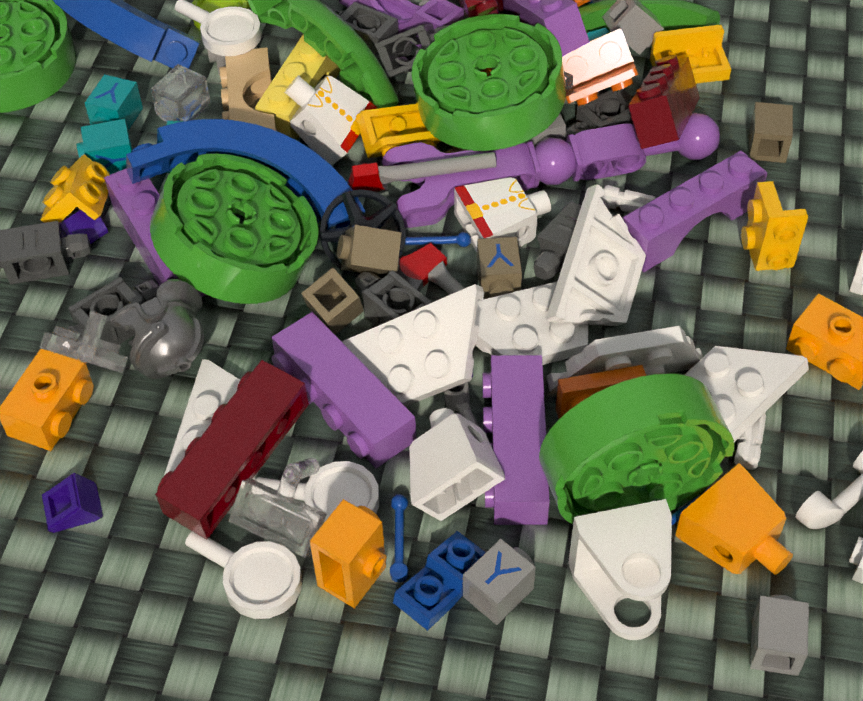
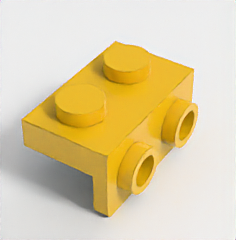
M712 25L655 32L653 34L650 55L652 66L656 65L655 62L670 55H677L678 59L689 57L696 83L729 80L731 67L722 47L723 26Z
M417 103L364 110L356 115L368 158L379 156L383 158L388 150L398 146L422 142L436 148V145L441 142L424 126Z
M85 154L70 168H67L65 165L62 166L50 181L54 187L43 199L42 203L46 207L40 220L43 223L52 221L60 223L76 207L93 220L100 217L108 196V189L104 177L109 176L107 169L102 164L92 161Z
M773 181L757 182L754 198L750 199L747 205L748 223L741 230L742 246L744 250H749L755 271L792 268L795 265L807 224L806 209L783 211Z

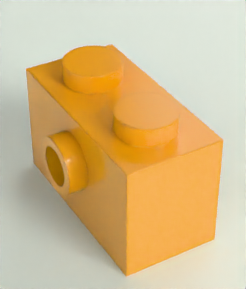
M818 293L793 324L786 350L795 355L804 356L808 359L809 363L831 374L835 379L860 390L863 386V317Z
M41 347L0 406V421L6 435L52 451L58 440L68 433L72 419L80 407L85 405L91 398L94 385L86 362Z
M343 499L311 538L310 546L317 586L355 609L386 568L387 556L384 548L383 525L377 514L365 506L356 507Z

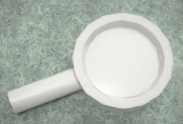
M178 0L175 4V10L178 13L201 24L200 32L203 44L211 53L220 56L245 54L254 49L261 40L260 21L258 16L249 9L228 6L216 9L210 13L186 0Z
M350 461L332 462L320 467L310 476L307 484L258 477L255 484V494L304 501L310 520L319 528L343 499L356 507L365 506L377 513L379 508V488L373 474L364 466Z
M193 531L186 539V546L224 568L223 586L230 605L240 614L253 619H270L284 613L296 602L302 590L301 568L296 556L285 546L271 541L254 542L241 547L234 553L210 538L206 540Z

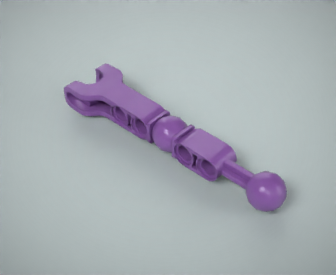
M692 113L679 140L645 149L640 147L634 125L619 124L585 130L575 135L570 134L567 137V142L560 138H547L538 142L535 147L533 142L529 141L499 150H466L443 153L429 144L422 142L412 143L388 150L382 159V165L394 166L490 152L495 153V168L401 180L412 181L420 186V189L402 195L396 202L405 228L437 224L442 220L449 208L454 205V188L458 186L512 177L517 179L523 191H527L531 188H538L539 181L546 185H559L566 182L571 176L575 182L579 181V179L594 180L632 173L645 165L646 156L678 151L680 155L688 159L702 160L709 157L717 149L720 142V132L714 119L705 114Z

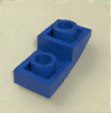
M456 531L428 554L426 566L395 591L393 604L428 631L463 596V574L486 552Z

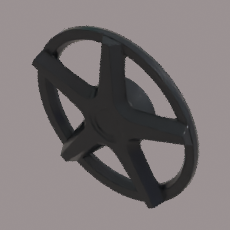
M370 190L347 191L334 199L326 208L320 223L321 245L332 264L341 270L342 263L334 256L328 242H339L340 236L345 235V231L354 225L380 229L391 216L395 220L397 231L402 232L399 251L400 258L403 254L406 231L397 205L383 195ZM354 198H370L381 203L384 207L372 216L365 217ZM343 202L350 224L347 227L326 230L331 213ZM341 270L344 273L356 277L361 274L357 272Z

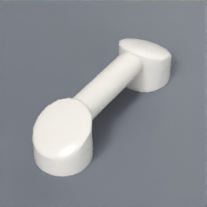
M863 451L853 464V468L860 472L861 475L832 501L820 491L813 493L799 508L795 516L797 520L809 529L825 528L839 521L847 511L863 498Z

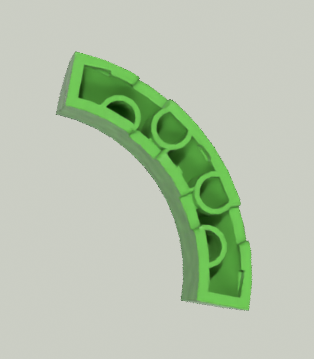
M247 0L252 12L258 16L260 23L273 24L284 29L293 27L302 32L306 43L314 48L322 57L328 56L331 61L338 65L341 69L339 78L343 84L373 103L377 109L397 106L399 103L398 97L375 55L355 30L327 5L319 0Z
M599 0L578 7L586 33L605 27L611 32L602 16L617 0ZM638 0L655 14L664 28L663 31L720 25L719 12L704 5L686 0Z

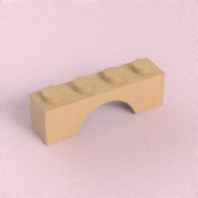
M268 48L252 49L245 54L237 56H225L226 66L219 67L222 88H225L221 89L224 110L222 112L223 119L256 124L276 131L274 114L263 113L253 109L272 82Z

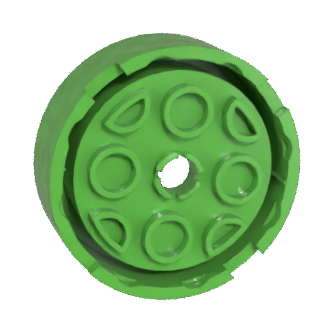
M0 0V37H3L0 39V113L33 106L56 93L73 73L76 64V51L66 15L53 0Z
M489 14L455 22L434 34L435 41L426 50L420 49L414 59L412 81L421 120L434 137L457 148L473 151H491L524 143L547 129L558 117L565 102L566 86L563 58L557 39L539 23L531 26L520 22L519 16ZM486 68H494V70L490 72V76H487V73L481 72V70Z
M214 153L198 155L196 161L185 165L181 162L171 170L151 216L150 234L159 257L182 281L192 285L196 290L220 300L240 304H258L278 299L295 286L316 247L318 223L309 202L304 196L297 197L285 186L287 179L282 175L247 158ZM233 213L243 216V224L239 223L240 218L236 217Z
M653 374L612 385L591 395L570 409L553 425L541 444L539 460L560 514L565 520L573 524L574 517L662 499H666L670 511L682 506L707 489L723 473L720 463L724 457L733 456L734 439L705 384L693 377L681 374Z

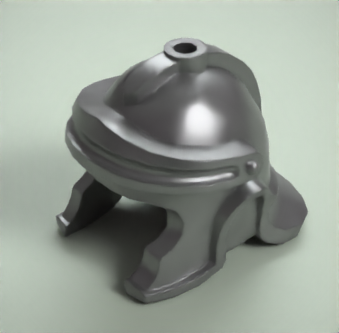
M167 280L157 289V297L141 305L137 302L126 305L110 318L113 327H121L124 331H135V338L129 341V345L132 346L130 361L136 370L151 379H160L188 370L204 343L203 327L195 316L202 308V298L192 285L182 280Z

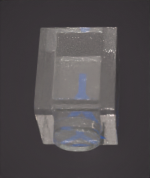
M179 64L151 88L156 115L165 122L194 120L211 104L206 76Z

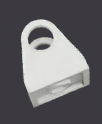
M666 499L574 517L568 561L572 577L610 630L624 639H644L657 629L660 622L661 595L667 589L671 578L672 514ZM625 598L643 601L650 610V619L643 626L628 627L617 619L614 613L615 605Z

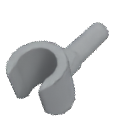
M468 382L459 385L460 392H452L449 389L444 391L446 407L452 411H458L460 415L479 426L469 406Z

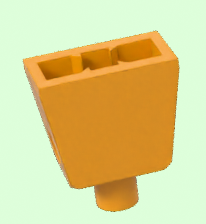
M740 463L680 514L675 536L733 574H741L755 560H758L770 572L777 575L793 557V554L777 541L786 521L784 511Z

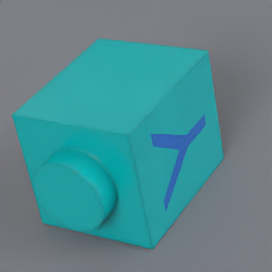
M105 74L85 101L91 125L125 118L128 131L143 110L137 82Z
M125 118L81 127L83 142L76 143L79 158L85 154L92 161L102 164L107 169L109 175L126 169V154L131 153L133 149Z

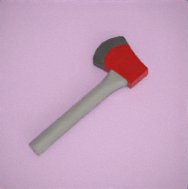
M494 152L394 166H378L377 162L352 166V172L347 183L352 190H370L381 194L388 191L387 183L495 168L496 156Z
M432 243L399 258L396 273L419 292L429 281L441 287L449 295L465 289L446 269L447 257Z

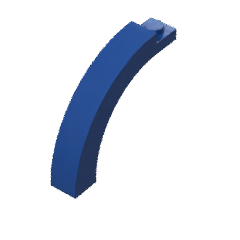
M53 0L55 4L74 19L109 41L150 62L153 60L158 61L185 75L201 40L143 13L123 0Z
M198 119L157 128V144L145 143L134 148L131 153L126 154V169L132 184L169 172L181 162L184 165L197 160L198 155L228 154L253 160L287 179L285 184L287 188L297 197L304 196L313 209L319 228L322 216L329 204L343 193L353 191L345 179L312 149L278 131L242 121ZM358 197L354 198L361 212L364 215L365 209L363 208L361 202L359 201ZM343 202L331 213L326 230L347 227L350 224Z

